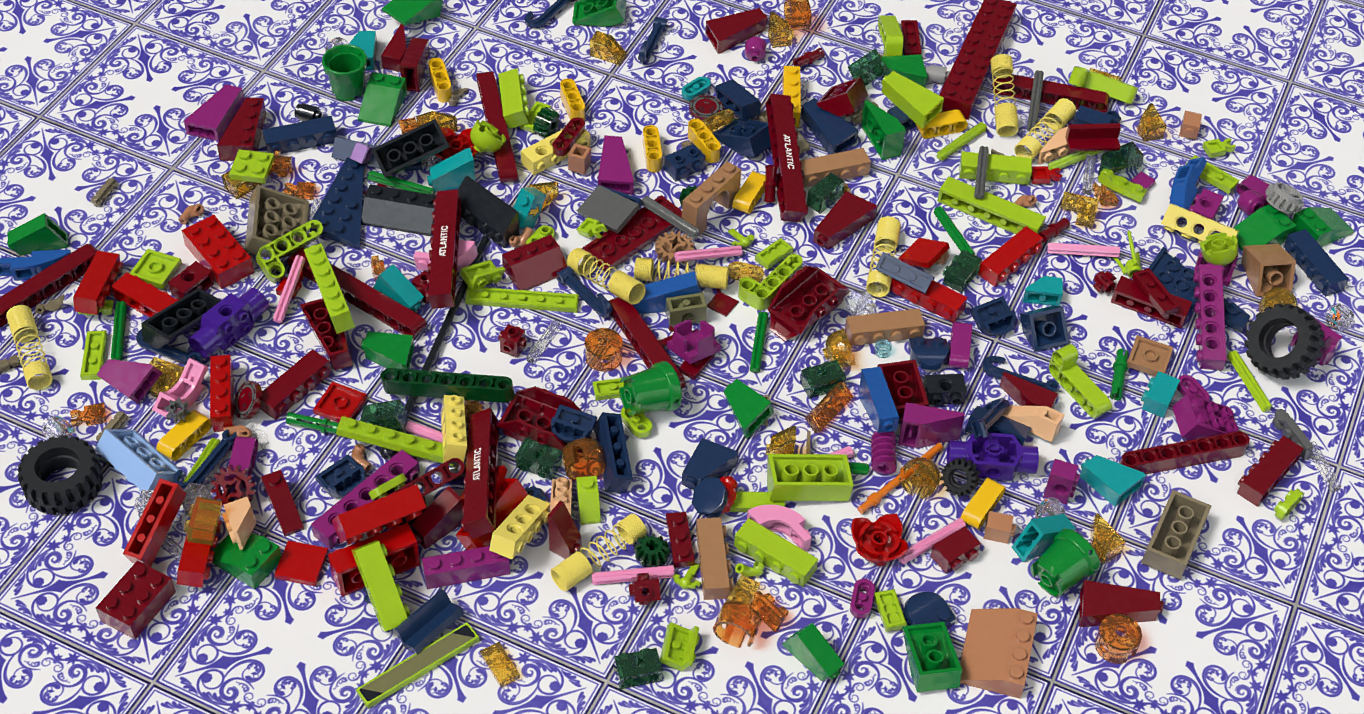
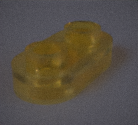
M727 109L704 119L703 123L711 132H714L719 127L732 123L735 117L733 111Z
M739 261L731 262L728 265L729 277L731 279L740 281L744 277H750L759 283L763 280L764 271L760 266Z

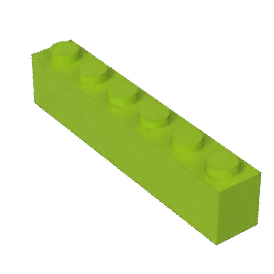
M948 176L939 189L937 202L1011 233L1017 234L1026 226L1037 234L1043 230L1046 216L986 191L982 200L975 199L974 186Z
M322 243L304 249L336 333L339 334L355 328L351 313Z

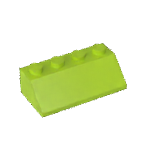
M768 454L767 489L770 501H849L854 485L847 455Z

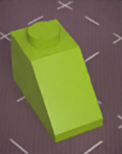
M597 476L576 477L580 525L601 523Z

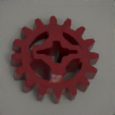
M232 464L227 466V470L224 467L221 468L220 473L214 474L217 480L211 481L215 488L210 491L217 494L213 499H220V506L235 501L231 497H248V500L251 502L254 498L250 494L257 492L256 489L252 488L257 484V482L251 481L254 475H247L248 468L242 471L241 465H237L235 469ZM236 474L237 476L231 478L230 476H226V475ZM237 482L235 486L236 490L230 493V491L232 490V484Z

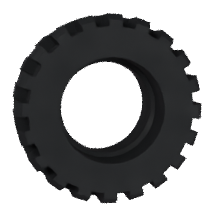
M1281 303L1275 304L1274 308L1269 306L1264 309V313L1259 312L1256 315V320H1251L1249 324L1251 328L1246 330L1245 334L1248 337V340L1244 341L1245 347L1248 348L1246 354L1251 359V363L1266 374L1283 380H1289L1290 377L1293 379L1299 378L1300 373L1305 375L1310 372L1309 368L1311 366L1314 368L1318 364L1315 361L1317 358L1322 357L1321 348L1325 347V342L1321 340V338L1325 337L1324 331L1320 329L1321 325L1315 320V317L1302 308L1287 303L1285 305ZM1295 326L1298 331V340L1294 349L1283 357H1274L1271 351V343L1276 333L1285 327Z
M60 435V438L53 436L49 437L47 441L41 440L37 443V446H32L28 450V454H24L21 459L22 463L18 465V481L25 498L33 508L42 513L47 511L48 514L56 515V513H60V515H63L69 511H78L79 507L87 506L89 500H93L98 495L97 491H100L102 487L103 473L98 456L88 442L82 439L79 440L77 437L71 436V438H68L66 435ZM62 468L77 469L73 475L59 482L45 481L56 470Z

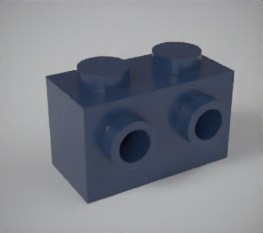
M694 144L664 156V170L675 182L705 169V155Z

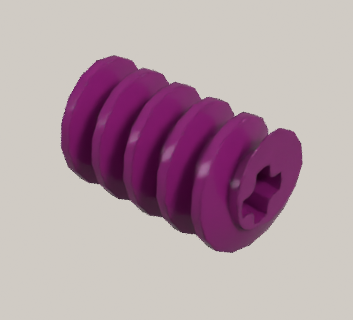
M892 431L875 432L871 436V467L873 471L881 475L893 474L897 469V460L895 459L896 435Z

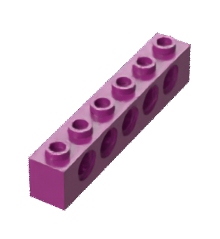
M1199 264L1197 272L1194 271L1193 282L1197 285L1194 288V298H1197L1194 312L1198 314V318L1195 320V329H1198L1196 345H1199L1196 361L1200 362V369L1223 370L1227 360L1222 266Z
M399 451L311 524L313 536L330 550L335 545L340 544L332 520L339 514L375 501L371 499L368 493L402 473L407 478V481L404 482L405 485L417 479L420 475L419 462L405 451ZM392 489L391 491L387 492L388 495L391 494V493H393V492H394V489Z

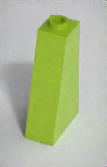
M894 71L883 78L882 93L919 127L924 128L942 111L944 102L942 96Z

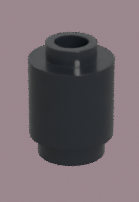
M302 103L297 104L294 115L301 121L321 118L322 112L319 107Z

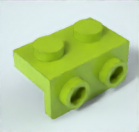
M488 260L461 268L459 274L470 289H475L478 287L482 288L491 283H498L502 280L506 269L504 267L496 268L493 262Z
M670 622L667 625L659 662L681 672L687 667L692 666L696 658V654H694L695 647L700 639L698 635L699 627L694 626L689 630Z

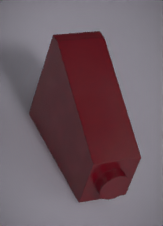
M450 486L411 525L418 545L420 544L425 550L462 525L463 501Z

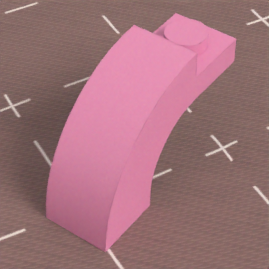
M459 240L457 273L460 272L461 268L468 267L476 259L478 252L475 241ZM415 251L413 258L417 270L428 271V263H431L429 253Z
M189 358L179 381L169 391L159 393L152 410L166 417L170 412H166L164 407H169L170 399L176 401L178 398H181L182 403L188 402L190 407L199 397L205 386L201 383L208 370V366Z
M761 505L748 510L747 519L750 518L770 531L781 532L787 535L804 551L810 549L811 534L807 529H804L805 519L796 511L779 505Z

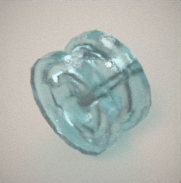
M878 340L875 343V355L879 358L889 357L892 344L888 340Z

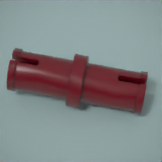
M822 48L812 52H805L804 55L793 59V65H798L799 67L807 64L811 65L814 61L824 58L825 52Z
M776 165L765 166V181H763L765 186V202L776 201L775 191L778 184L776 181Z
M1062 218L1056 223L1049 224L1045 230L1039 232V235L1043 237L1042 243H1045L1052 237L1059 236L1062 231L1070 227L1069 220Z

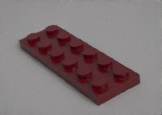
M661 195L655 199L656 202L682 218V210ZM643 207L637 211L635 216L629 220L618 234L608 230L601 235V238L594 239L582 247V249L596 256L598 260L601 259L604 263L610 264V267H616L675 226L646 207ZM598 261L597 266L600 267L602 265V262ZM604 265L603 270L606 271L609 268V266Z

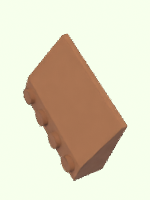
M1018 608L971 609L960 661L962 668L960 684L1020 699L1026 682L1038 613Z

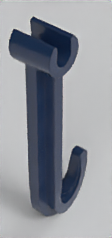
M557 0L536 20H530L533 16V12L530 11L525 16V23L531 28H540L569 2L577 0Z
M654 18L653 29L648 39L644 40L639 52L638 60H640V63L645 64V62L649 61L662 32L668 28V19Z
M570 266L556 273L559 276L556 278L557 281L562 285L566 283L598 315L605 318L612 315L613 309L609 301L601 293L597 294L596 297L575 277V273Z
M142 329L136 335L138 345L144 349L185 365L189 358L203 364L202 357L198 352L189 354L166 344L156 349L143 341Z
M989 356L983 361V371L992 377L1001 379L1003 372H1006L1057 393L1059 383L1055 380H1049L1045 383L991 364L993 362L1004 364L1006 359L1003 357Z
M999 398L983 406V408L990 411L981 419L970 423L975 439L981 435L983 438L989 435L988 429L1010 406L1008 400Z
M229 429L225 430L222 433L220 443L190 479L185 483L179 482L183 472L178 470L173 476V482L179 484L185 492H191L200 487L230 450H233L237 433L235 432L230 437Z

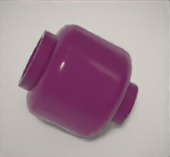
M757 36L748 39L745 43L746 58L754 62L764 59L766 56V42Z
M1253 190L1245 191L1238 199L1239 209L1249 216L1265 205L1264 198Z

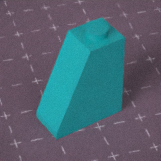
M358 31L349 44L364 50L367 56L366 70H375L377 51L376 31Z
M466 148L429 168L430 175L427 176L428 185L434 189V193L437 191L459 189L466 176L475 181L474 159L470 148Z
M394 264L379 275L373 286L374 289L413 312L422 306L421 301L424 296Z
M1098 455L1092 459H1086L1081 465L1082 470L1080 473V478L1114 507L1141 488L1146 474Z
M1065 514L1031 519L1011 548L1022 562H1027L1043 554L1053 543L1054 536L1060 530L1066 528L1075 531L1076 527Z

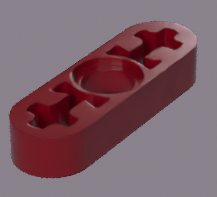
M582 118L571 119L554 140L552 146L553 153L556 156H565L584 133L585 121ZM572 135L573 138H565V136Z

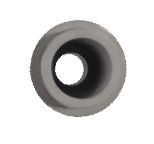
M927 66V79L930 82L944 84L950 71H947V67Z

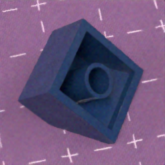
M1049 306L1020 313L1023 333L1033 351L1069 344L1064 308L1062 306Z

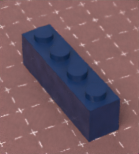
M332 116L262 130L267 152L274 153V155L334 143L335 137H337Z
M1307 229L1287 236L1283 246L1284 249L1296 260V264L1300 266L1325 297L1344 290L1349 278Z
M602 412L594 426L605 492L625 493L633 477L621 414Z

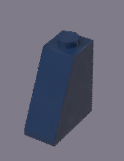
M702 438L682 472V485L688 489H694L705 477H722L737 466L739 452Z

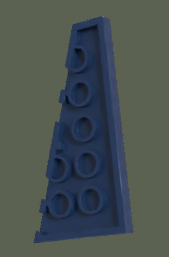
M347 157L312 220H318L322 223L323 231L320 236L359 250L364 164ZM311 228L309 232H316L317 230Z
M1163 247L1149 268L1170 294L1191 301L1190 308L1194 310L1195 303L1197 302V298H1194V288L1197 287L1196 283L1193 282L1194 270L1183 266L1179 258L1176 256L1172 257L1167 253L1168 250ZM1224 298L1225 325L1242 332L1250 319V315L1234 302H1228Z

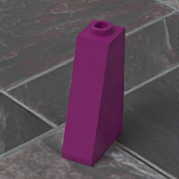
M227 84L184 120L186 134L220 141L244 102L242 88Z
M604 135L598 185L633 195L634 179L621 136Z

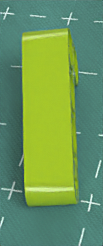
M879 15L878 30L884 45L883 56H901L903 52V35L896 16Z
M1074 66L1068 83L1078 87L1106 92L1110 97L1129 104L1133 103L1138 91V87L1079 66Z
M311 220L259 249L256 261L269 281L278 282L282 279L285 268L280 259L319 238L323 231V225L320 221ZM311 228L317 230L316 232H315V231L310 232V233L308 234V236H307V234H306V233H308V232L310 231ZM293 236H300L302 242H296ZM283 244L286 247V250L280 251L277 248V245ZM261 253H267L270 259H263ZM271 269L279 270L280 275H273Z
M798 254L789 255L761 283L750 277L740 279L738 298L757 310L763 311L768 309L771 299L776 296L783 282L791 279L798 270L802 269V257Z
M1068 344L1052 353L1049 371L1054 379L1090 417L1096 418L1112 409L1111 401L1076 364L1078 351L1073 344Z

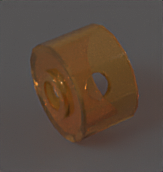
M809 0L784 1V17L789 31L809 29L811 27L812 19Z
M599 328L589 332L585 337L586 364L596 371L607 372L614 370L621 364L623 341L616 331L609 328ZM601 360H609L605 364L600 362Z
M591 438L577 439L568 443L563 448L562 455L565 472L570 480L576 481V477L597 476L598 478L604 473L605 463L602 448L597 440Z
M729 601L722 605L714 623L713 632L722 642L737 648L741 647L745 635L748 634L750 638L747 646L750 647L758 633L762 618L749 605L737 601Z
M1123 614L1109 615L1100 623L1094 641L1095 649L1106 661L1114 664H1124L1131 652L1133 657L1136 655L1141 643L1142 631L1138 623L1129 616ZM1115 630L1123 632L1126 636H1118Z

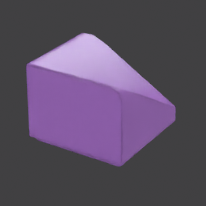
M356 143L350 159L361 164H368L373 147Z

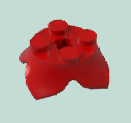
M440 127L450 147L435 154V156L444 161L466 148H470L473 159L475 158L478 151L474 149L475 145L470 138L472 128L465 129L460 134H456L452 129Z
M897 513L880 516L875 522H871L868 518L863 517L853 519L851 533L856 544V551L865 560L878 566H885L887 562L900 558L908 551L907 541L901 538L903 526Z

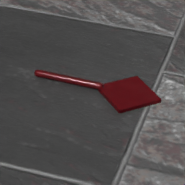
M717 289L718 293L707 304V307L727 317L739 301L722 293L721 289Z

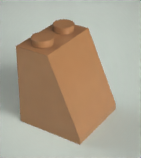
M1279 244L1243 247L1242 265L1256 297L1292 294L1296 260Z

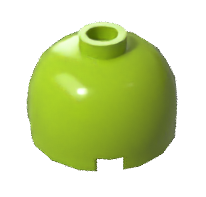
M477 120L470 132L471 141L475 145L474 149L480 153H483V151L486 153L498 151L505 143L506 137L503 134L500 136L497 133L499 130L483 120L481 123Z
M1227 233L1208 235L1204 242H1200L1201 254L1207 263L1223 267L1233 262L1238 254V239L1234 235L1232 237L1227 236Z

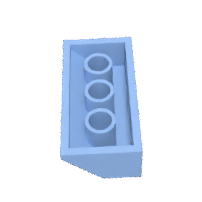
M105 429L95 448L104 460L109 461L116 471L126 476L127 481L135 484L144 495H151L159 479L173 482V476L180 470L135 430Z

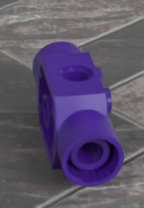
M251 288L239 298L230 293L202 315L199 330L188 338L190 347L194 352L200 353L203 359H207L219 348L226 351L253 329L255 319L269 309L268 300L256 288Z
M972 433L968 441H948L946 464L956 458H966V461L971 460L973 461L972 465H977L975 469L976 471L979 470L980 474H978V477L982 479L988 477L990 479L1011 481L1016 473H1037L1039 461L1038 447L1021 445L1014 434L988 433L989 435L985 438L981 435L975 439Z

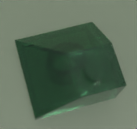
M1133 141L1122 145L1120 150L1107 151L1103 153L1098 175L1101 174L1100 172L1103 169L1112 170L1114 175L1137 170L1142 166L1144 154Z

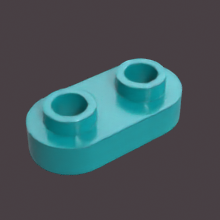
M697 77L682 87V97L685 100L691 101L694 97L705 94L711 88L710 79L707 77Z

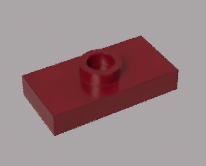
M715 354L692 364L684 361L679 367V371L681 374L695 380L714 358Z

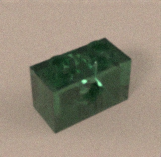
M876 48L848 66L853 79L861 77L865 86L889 71L883 57Z
M832 172L808 190L807 206L821 214L842 197L845 181Z
M962 250L959 255L954 256L951 265L945 267L942 274L944 276L943 284L963 293L979 273L982 259Z
M837 360L827 361L801 370L800 383L809 399L838 391L845 387L846 375Z
M400 399L364 405L360 421L401 431L404 430L408 412Z
M525 438L515 455L516 468L524 472H531L541 478L552 480L562 464V450Z
M644 648L638 652H625L614 656V670L620 690L662 681L663 669L657 648Z

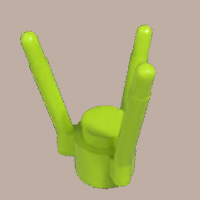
M1128 231L1127 235L1132 259L1128 260L1124 267L1118 257L1112 258L1121 268L1123 275L1127 274L1129 278H1132L1133 273L1142 269L1139 252L1135 254L1131 231Z

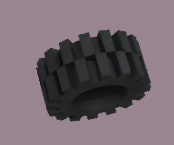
M956 458L944 466V469L941 471L943 476L940 478L944 480L942 486L947 487L946 491H952L951 495L965 496L978 486L979 483L977 482L980 481L978 474L980 472L979 470L976 471V464H971L973 461H966V458ZM956 470H963L966 473L967 482L965 484H959L954 480L953 475Z

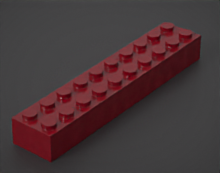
M983 0L939 94L944 98L941 112L960 110L964 118L969 120L991 71L990 61L994 56L998 55L1014 20L1016 3L1006 0Z

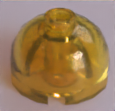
M1275 287L1264 293L1258 304V310L1264 313L1265 308L1269 306L1274 308L1275 304L1280 303L1282 305L1287 303L1298 306V301L1290 290Z
M840 329L831 333L826 339V348L823 349L825 359H830L833 365L841 368L856 365L846 330Z
M915 457L910 459L900 469V484L912 496L915 493L921 496L920 498L929 497L939 486L941 480L940 470L931 459Z

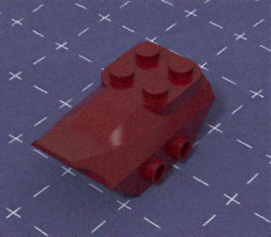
M805 266L803 269L798 270L791 279L783 282L767 309L771 317L769 329L783 341L802 334L819 318L827 316L836 309L851 290L820 268Z
M536 386L516 391L515 398L510 402L497 425L509 437L525 443L538 442L568 454L584 456L592 442V437L590 436L589 440L583 444H570L561 441L552 433L551 420L555 416L559 405L581 411V409L567 397Z

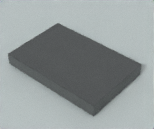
M599 185L577 209V212L585 218L598 220L607 229L618 234L640 209V206Z

